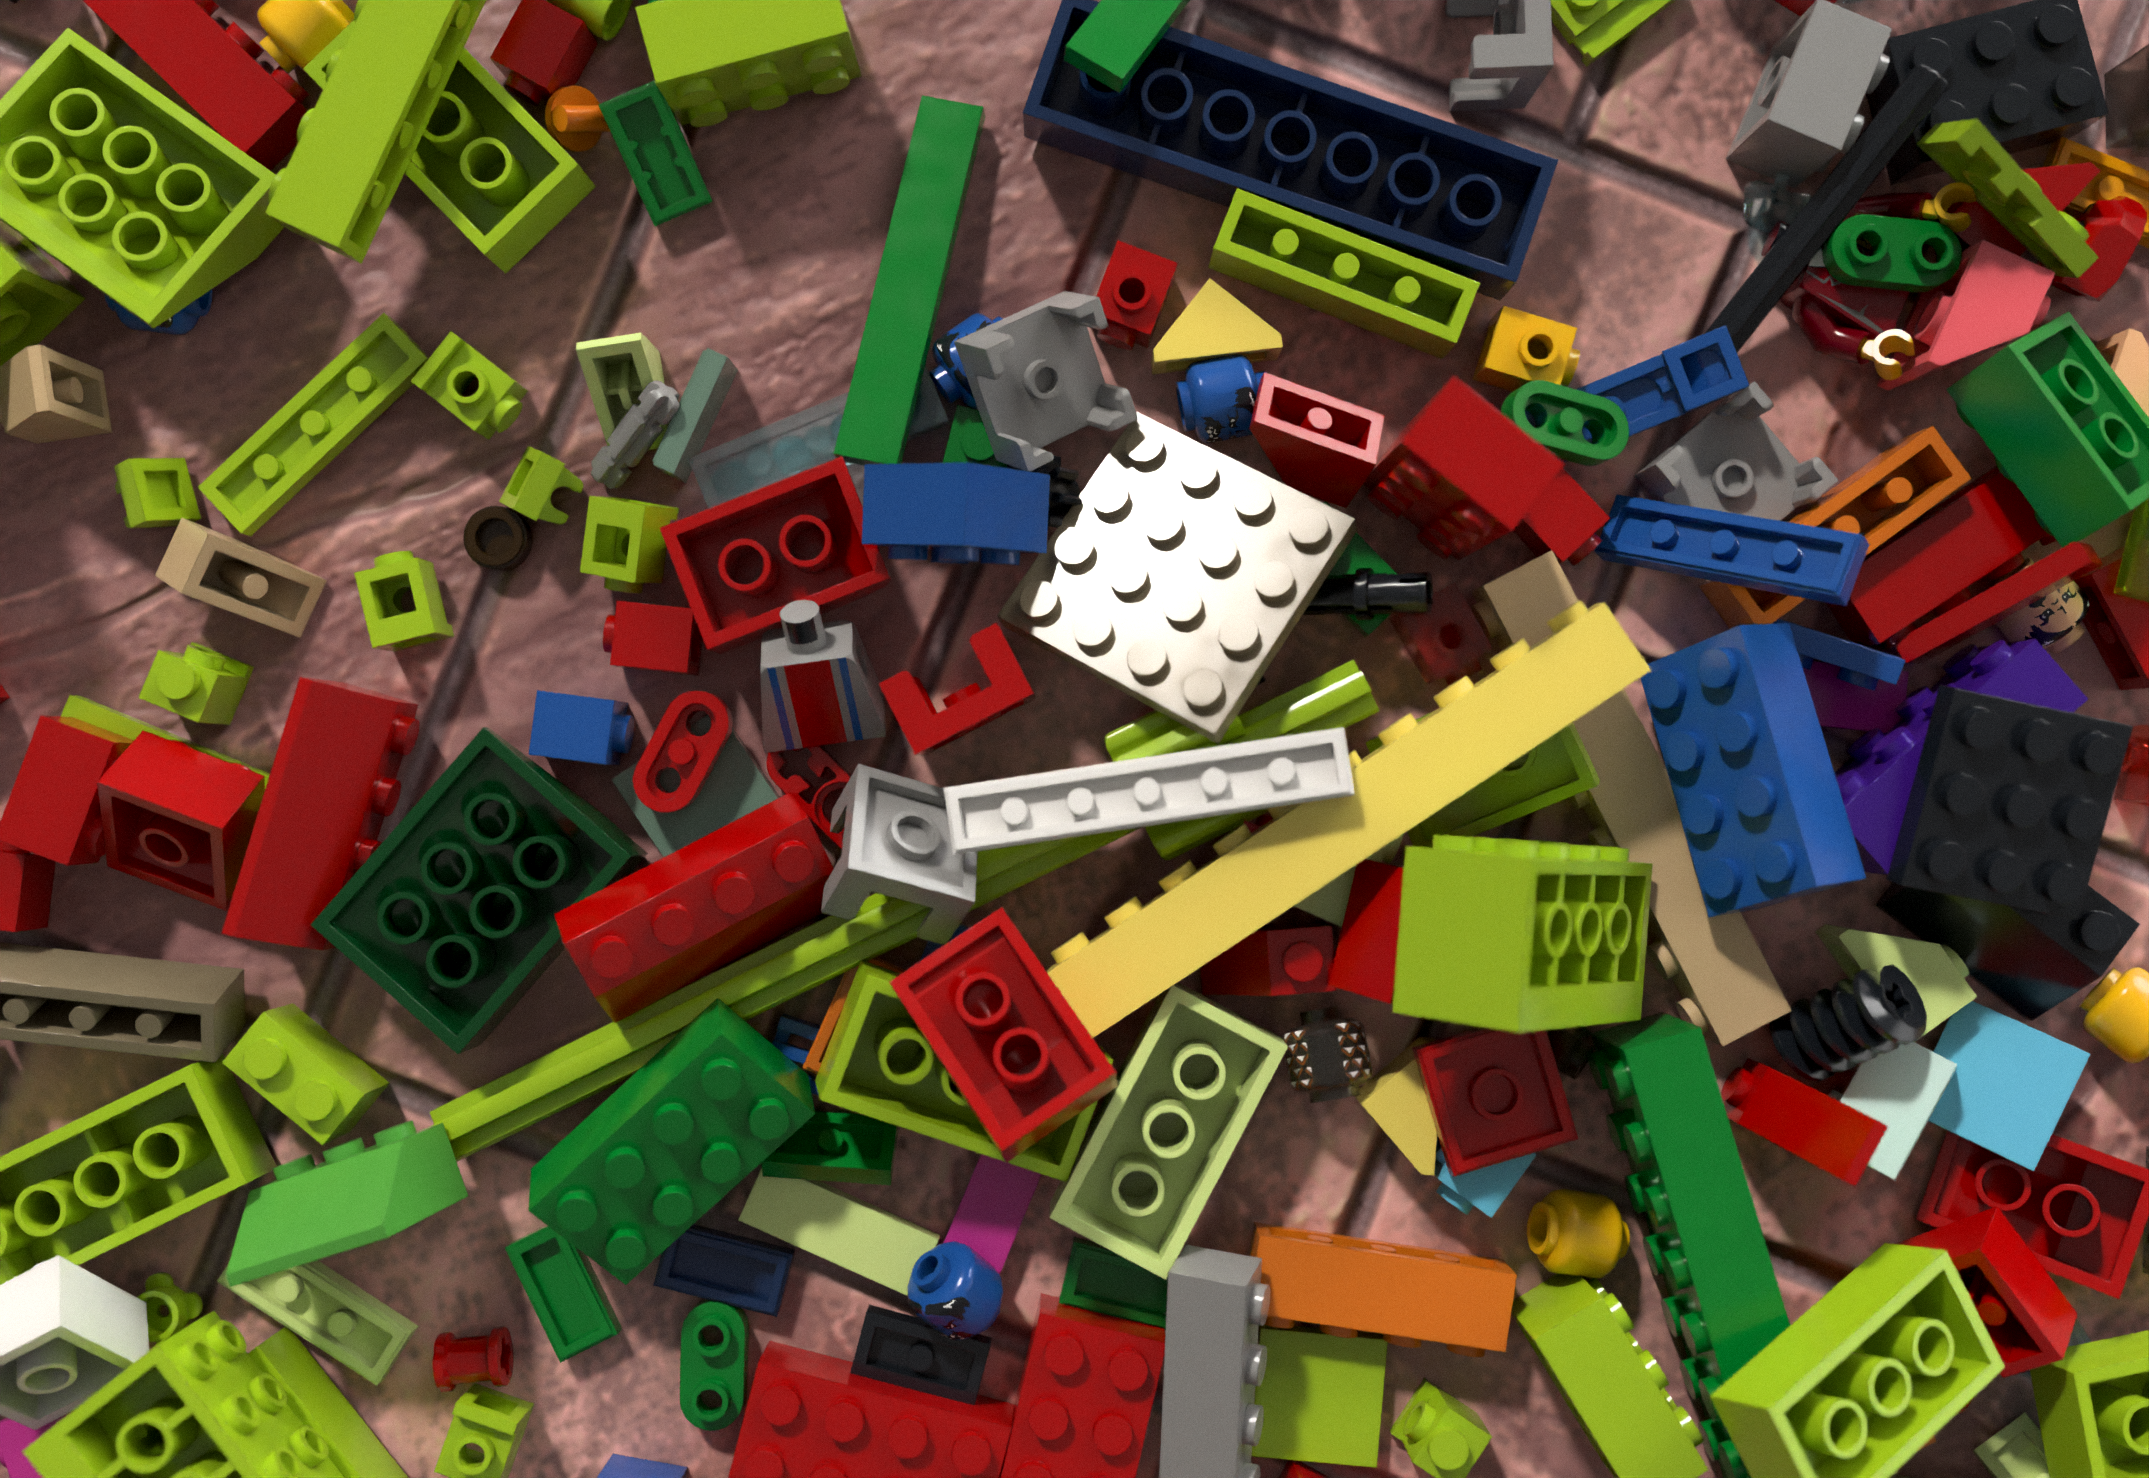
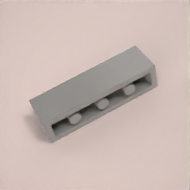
M1186 1245L1168 1272L1159 1478H1260V1465L1252 1464L1251 1456L1252 1446L1256 1447L1259 1443L1264 1419L1263 1406L1254 1404L1255 1386H1261L1267 1362L1266 1346L1258 1345L1259 1325L1263 1326L1265 1324L1270 1305V1286L1261 1284L1262 1258Z

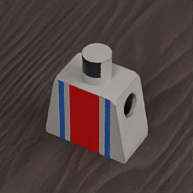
M798 600L784 606L780 611L783 628L771 629L762 634L760 678L764 753L886 737L885 697L878 684L880 683L855 624L846 619L822 623L819 606L814 601Z

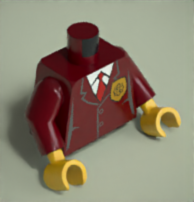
M1961 182L1950 183L1944 186L1937 193L1935 199L1928 192L1887 193L1861 197L1843 221L1860 214L1923 221L1939 219L1941 224L1956 233L1962 232L1970 226V216L1967 213H1947V209L1956 202L1970 203L1977 199L1974 190L1968 184ZM1779 220L1774 225L1764 243L1761 253L1763 257H1765L1790 225L1789 223ZM1858 237L1856 240L1858 251L1865 256H1871L1872 246L1870 242L1865 238ZM1927 244L1922 245L1923 257H1925L1929 248ZM1822 246L1780 299L1781 302L1792 310V318L1815 351L1860 365L1866 364L1869 360L1874 361L1875 370L1880 377L1885 380L1897 379L1902 375L1901 364L1896 360L1885 358V356L1892 352H1902L1907 356L1915 355L1911 336L1905 331L1894 329L1909 291L1853 286L1837 281L1829 274L1824 265Z

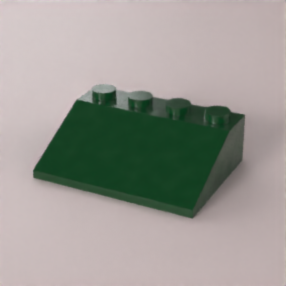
M483 727L311 923V926L456 1054H460L481 1045L566 948L554 914L629 876L648 853L598 809L490 728Z

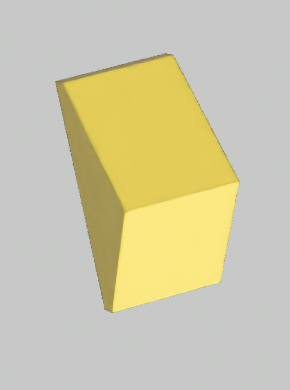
M1209 278L1154 347L1151 358L1152 374L1186 371V368L1191 363L1235 354H1243L1251 363L1277 360L1283 348L1282 335Z
M1419 1037L1358 1089L1353 1096L1421 1175L1434 1176L1437 1131L1412 1047L1435 1041V1039L1432 1037Z

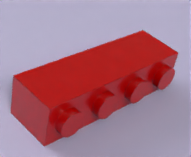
M83 0L223 138L271 171L298 144V127L303 116L308 111L302 102L310 94L281 66H278L270 73L257 60L265 50L237 23L233 21L225 29L212 16L220 7L214 0Z
M1996 466L1919 516L1868 553L1863 560L1846 606L1828 602L1826 604L1850 641L1864 646L1880 644L1883 650L1889 649L1898 643L1897 639L1917 629L1918 627L1914 621L1932 609L1936 615H1940L1969 599L1972 594L1967 587L1985 575L1991 581L2020 566L2025 561L2020 552L2035 542L2039 541L2042 546H2046L2057 540L2040 527L2035 518L2034 509L2017 485L2006 479Z

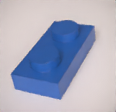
M1780 618L1772 623H1789L1802 668L1811 670L1814 659H1818L1840 667L1837 679L1875 691L1879 680L1896 685L1906 661L1898 656Z

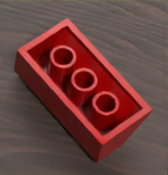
M299 677L221 932L222 934L236 938L321 951L336 948L313 928L311 923L382 844L377 839L384 816L389 817L393 813L401 793V782L396 780L402 757L403 755L407 756L410 754L418 738L420 723L418 719H415L419 704L345 682Z
M789 792L557 912L554 916L564 945L594 998L613 1022L617 1023L822 914L824 886L834 868L809 817L792 793Z

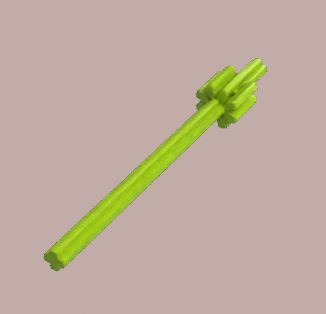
M1351 660L1247 712L1237 715L1219 744L1157 710L1151 711L1107 733L1104 737V743L1112 758V762L1343 727L1345 729L1378 713L1379 708L1371 694L1372 690L1362 671H1359L1355 661ZM1268 810L1246 811L1145 826L1160 857L1164 860H1171L1242 825L1244 820L1251 821L1267 813ZM1142 827L978 851L975 903L968 912ZM875 893L866 898L853 919L830 915L669 994L617 1023L611 1022L430 1111L434 1125L444 1124L456 1162L630 1078L717 997L743 1020L747 1021L859 966L861 960L868 962L917 938V929L931 907Z

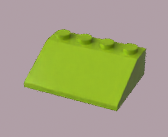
M67 28L0 99V220L153 329L258 258L284 228L283 225L265 214L270 203L269 189L276 176L273 172L70 28Z

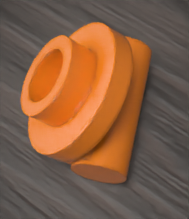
M561 87L550 96L547 102L545 122L548 133L564 150L571 152L587 151L596 145L602 132H610V129L598 106L600 103L597 98L584 87Z

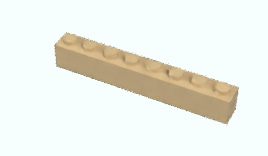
M1551 550L1471 591L1477 602L1471 606V612L1482 634L1488 640L1495 637L1501 651L1522 638L1531 647L1551 634L1553 631L1546 622L1577 602L1578 599ZM1622 689L1573 722L1599 776L1600 783L1594 788L1567 799L1575 809L1584 808L1594 830L1588 832L1591 845L1629 848V861L1653 863L1648 934L1653 943L1647 946L1649 957L1659 974L1665 980L1672 978L1683 999L1676 1003L1681 1019L1701 1027L1704 1039L1720 1046H1725L1792 1010L1741 912L1715 917L1708 916L1667 770L1625 689Z

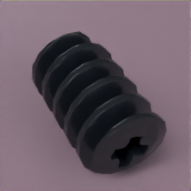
M1887 965L1883 967L1880 974L1867 968L1857 972L1853 981L1847 978L1834 983L1832 990L1824 988L1814 992L1811 999L1802 998L1794 1001L1791 1005L1792 1011L1769 1022V1028L1774 1045L1783 1060L1796 1073L1807 1080L1820 1082L1834 1076L1836 1072L1841 1073L1855 1067L1857 1063L1862 1064L1872 1060L1878 1054L1893 1051L1900 1044L1906 1045L1920 1039L1926 1030L1927 1014L1916 987L1906 974L1894 965Z

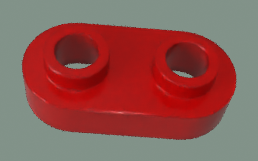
M689 691L679 695L670 703L634 770V790L639 800L645 806L657 812H676L687 808L696 800L732 732V715L728 706L721 698L704 691ZM700 711L706 712L711 719L710 730L702 736L696 735L690 726L692 717ZM668 768L677 770L681 777L680 786L674 792H667L660 783L661 774Z

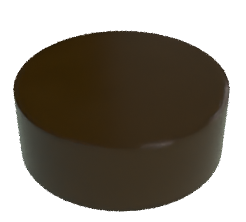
M501 506L485 507L473 514L465 526L463 535L464 546L470 558L478 565L494 571H508L521 565L528 557L533 541L532 532L526 520L518 513Z

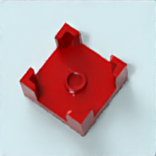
M997 622L970 637V644L992 685L981 690L976 682L956 691L943 699L946 709L937 713L921 680L918 677H912L908 671H902L878 683L915 755L926 756L1036 699Z

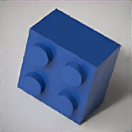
M968 462L865 464L862 544L888 546V559L928 561V550H931V563L969 564V562H979V552H981V564L1020 565V553H1047L1050 475Z

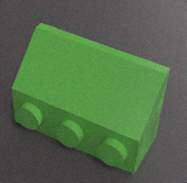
M413 1120L374 1134L376 1145L365 1148L362 1137L324 1150L325 1162L315 1165L312 1154H308L272 1168L276 1180L249 1191L226 1271L229 1286L232 1287L389 1238L468 1197L444 1124L440 1123L416 1131Z

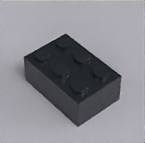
M2033 0L1888 38L1882 54L1890 57L1888 67L1876 89L1871 94L1866 93L1873 119L1913 67L1919 64L1933 68L1948 82L1946 92L1886 166L1890 185L1944 171L1917 145L1937 123L1978 119L2008 154L2054 143L2061 137L2072 138L2109 114L2078 0Z

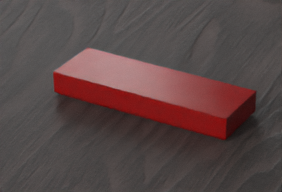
M2074 541L1897 639L1898 643L1894 645L1901 657L1906 660V664H1922L2102 566L2103 563L2092 545Z

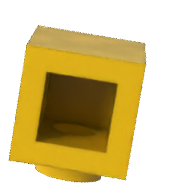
M1503 305L1490 319L1473 380L1512 392L1534 380H1544L1568 387L1575 374L1580 357V350L1572 348L1577 328Z

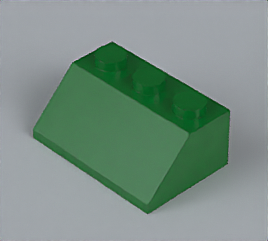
M2069 311L2007 345L1946 389L1956 403V409L1960 418L1967 426L1978 432L1994 454L1996 465L2001 474L2017 485L2033 507L2035 518L2040 527L2049 535L2054 536L2062 548L2074 541H2081L2149 498V417Z

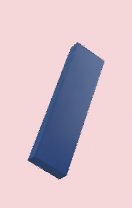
M1617 494L1608 515L1610 519L1605 523L1600 535L1602 542L1595 548L1594 552L1604 561L1846 606L1870 544L1863 534Z

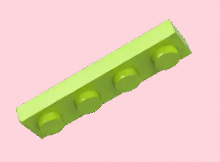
M383 313L197 488L241 534L252 536L413 385L411 380L429 359V356L393 318Z

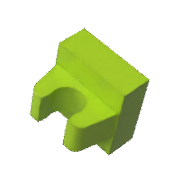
M527 446L499 502L535 521L541 519L555 524H564L569 516L553 507L551 503L553 491L558 487L565 486L570 490L581 493L584 485L577 476L564 467L565 463L542 451Z
M129 458L114 466L117 477L115 489L116 493L121 494L127 514L123 519L127 528L178 526L181 518L192 522L201 519L185 458Z

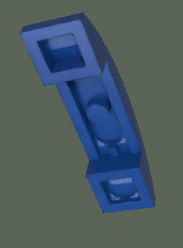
M1724 325L1666 349L1658 356L1576 390L1607 398L1617 404L1626 416L1629 426V437L1725 398L1750 385L1728 329ZM1525 410L1528 422L1535 428L1533 415ZM1582 427L1584 438L1589 443H1592L1591 433L1587 428ZM1560 459L1563 463L1569 462V461Z

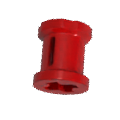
M505 1326L494 1327L488 1335L456 1338L452 1332L440 1333L434 1343L432 1360L433 1377L436 1387L441 1392H452L457 1384L491 1381L496 1387L507 1386L512 1377L514 1359L513 1343L508 1328Z

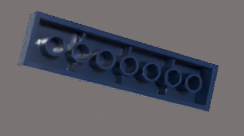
M1095 0L1061 1L1023 110L1024 137L1226 207H1230L1237 188L1479 282L1480 285L1477 293L1497 300H1501L1516 284L1558 159L1173 27H1169L1123 90L1118 93L1064 61L1066 45L1099 2Z

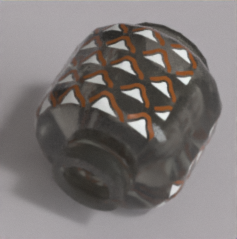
M1337 1006L1299 1013L1301 1026L1289 1029L1282 1037L1288 1045L1284 1055L1292 1089L1300 1094H1308L1310 1104L1361 1095L1359 1085L1366 1083L1372 1076V1065L1363 1024L1354 1018L1340 1019Z

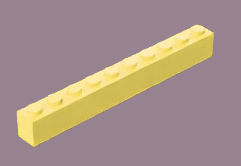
M1582 600L1573 603L1546 622L1553 631L1551 634L1531 647L1524 638L1516 641L1490 659V662L1496 669L1494 672L1474 685L1467 675L1433 697L1440 708L1419 722L1409 713L1380 732L1377 736L1384 745L1362 760L1355 750L1348 753L1354 796L1267 808L1273 819L1252 833L1245 823L1237 827L1212 845L1218 854L1216 857L1198 869L1195 868L1191 860H1188L1158 881L1164 890L1162 893L1144 905L1141 904L1137 896H1134L1107 914L1104 919L1110 927L1090 941L1082 931L1053 950L1050 954L1056 963L1047 970V973L1092 1038L1651 671L1605 602L1594 604L1588 609Z

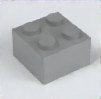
M1816 0L1773 45L1726 159L1794 188L1815 171L1822 173L1831 162L1833 156L1838 152L1846 154L1850 150L1861 131L1864 116L1857 114L1865 93L1871 94L1876 89L1888 67L1890 57L1882 54L1892 28L1826 0Z

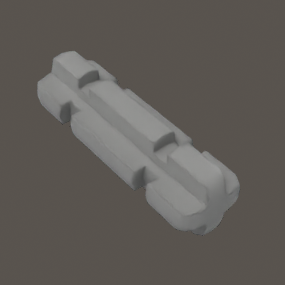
M658 380L648 383L638 397L641 404L632 405L608 438L607 442L610 446L602 447L592 460L591 466L593 469L591 476L596 482L604 483L610 489H616L623 485L632 473L628 467L638 465L663 431L659 425L668 424L678 411L679 394L673 387H667Z

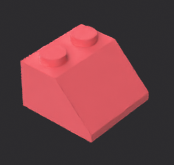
M1984 240L1964 250L1960 266L1953 277L1932 290L1918 292L1902 328V331L1908 333L1913 340L1915 355L1907 356L1902 352H1892L1889 359L1896 360L1901 364L1902 375L1894 380H1885L1880 377L1877 386L1887 391L1974 359L2036 330L2044 320L2051 304V298L2045 295L2055 272Z

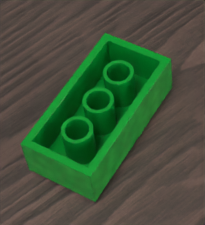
M717 997L531 1168L528 1211L627 1285L815 1115L809 1076Z

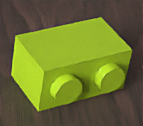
M293 1003L264 1011L222 1061L226 1067L321 1145L349 1133L390 1084V1082Z

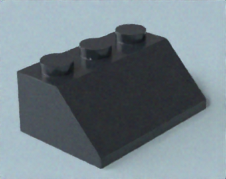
M1894 882L1891 883L1875 905L1920 940L1949 946L1967 966L1969 977L2022 1017L2031 1021L2100 978L2140 925L2089 885L2087 886L2078 919L1905 887Z

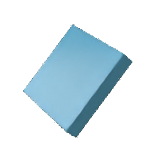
M1971 1001L1950 1016L1933 1051L1956 1063L1957 1069L1928 1122L2030 1171H2034L2089 1059L2090 1053Z

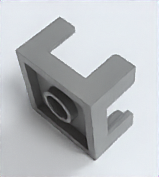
M1445 0V14L1449 18L1494 16L1493 35H1478L1474 37L1471 43V62L1468 66L1469 78H1454L1449 83L1450 111L1525 108L1554 65L1551 0Z
M1063 291L954 341L996 461L1030 472L1054 460L1053 453L1040 448L1088 425L1106 431H1114L1138 419L1130 392L1126 388L1105 383L1087 327L1102 330L1108 327L1099 297Z
M1755 381L1749 384V387L1727 397L1635 475L1655 501L1781 521L1795 508L1813 502L1839 480L1819 457H1813L1802 463H1799L1761 419L1760 415L1771 410L1774 404Z
M858 764L832 809L830 832L838 834L844 828L842 855L825 883L821 912L845 919H853L870 891L931 907L917 929V937L945 945L975 903L977 852L953 854L944 788Z

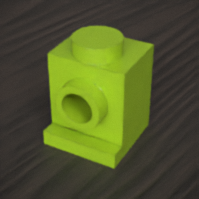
M452 331L449 332L411 380L413 384L430 395L472 430L487 439H490L496 431L498 433L505 431L515 422L523 408V403L520 401L528 392L527 389ZM477 377L479 387L476 393L469 397H463L462 393L473 379Z
M589 496L580 572L605 577V589L626 593H642L644 583H662L667 546L660 527L670 524V520H677L679 508L629 498Z
M399 551L378 556L373 559L375 568L354 573L372 648L395 652L454 637L452 625L447 623L433 562L418 557L414 558L412 551ZM408 590H412L416 606L410 612H406L401 605L402 596Z
M195 642L187 645L184 653L158 650L138 698L197 723L230 725L254 666Z
M1426 1378L1422 1380L1390 1429L1391 1434L1403 1442L1412 1463L1435 1478H1466L1492 1438L1477 1412Z
M474 1383L454 1406L452 1412L454 1416L434 1472L449 1478H508L534 1403ZM468 1443L478 1444L484 1453L467 1448L466 1445Z

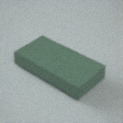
M709 348L706 351L703 350L679 402V409L672 417L652 460L654 462L653 465L666 475L684 483L687 482L738 372L736 366L727 356Z

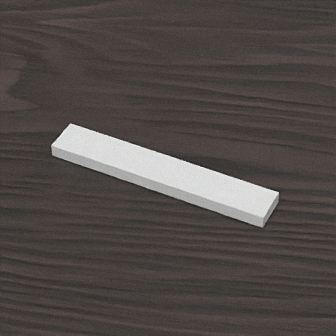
M1344 727L944 788L952 852L956 855L1355 795Z

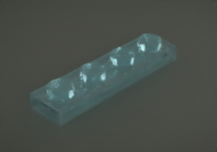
M926 365L907 441L949 424ZM849 392L688 458L708 508L836 459L834 449ZM845 462L847 466L853 464V463Z

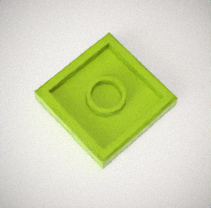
M1259 1325L1258 1345L1266 1346L1267 1362L1261 1386H1255L1254 1404L1263 1406L1264 1419L1259 1443L1256 1447L1252 1446L1251 1457L1377 1468L1388 1342L1383 1340V1334L1358 1331L1356 1338H1342L1326 1334L1315 1327L1294 1326L1293 1328H1276Z

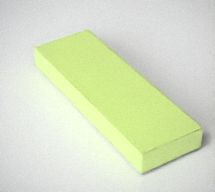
M762 1168L738 1221L908 1296L907 1287L916 1261L924 1253L936 1247L940 1238L939 1234L819 1180L763 1177Z
M318 1260L232 1287L229 1286L226 1277L227 1265L217 1280L218 1283L376 1386L385 1379L418 1328L417 1324Z

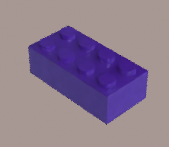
M2036 639L2010 643L1999 640L1989 646L1977 647L1975 644L1966 646L1945 662L1942 669L1947 674L1930 689L1927 686L1918 688L1906 696V699L1895 708V711L1902 719L1887 733H1883L1879 728L1872 729L1849 747L1847 752L1851 758L1834 773L1864 872L1888 875L1940 684L2073 713L2088 700Z

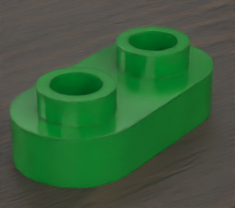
M1860 214L1846 219L1834 230L1823 245L1822 258L1829 274L1837 281L1847 285L1909 292H1926L1953 277L1960 266L1962 251L1957 236L1951 229L1941 223ZM1858 237L1865 238L1870 242L1872 246L1871 256H1865L1858 251L1856 246ZM1923 244H1927L1935 250L1937 255L1935 263H1930L1924 259L1921 251Z
M1534 380L1516 389L1506 397L1501 408V413L1554 456L1584 466H1596L1616 457L1625 448L1629 437V426L1626 416L1613 401L1544 380ZM1525 410L1533 415L1535 428L1528 422ZM1582 427L1587 428L1591 433L1592 443H1589L1584 438Z
M703 1299L692 1308L683 1322L680 1357V1407L686 1419L700 1429L715 1431L729 1426L737 1419L746 1402L748 1390L749 1322L743 1308ZM707 1325L719 1327L724 1336L723 1341L717 1344L708 1342L703 1336V1327ZM704 1390L716 1391L721 1396L722 1405L714 1408L705 1405L701 1398V1392Z

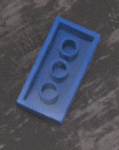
M1789 623L1739 625L1647 664L1651 671L1640 678L1709 917L1756 910L1866 879Z

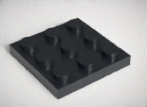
M1940 684L1887 880L1905 887L2078 919L2133 726Z

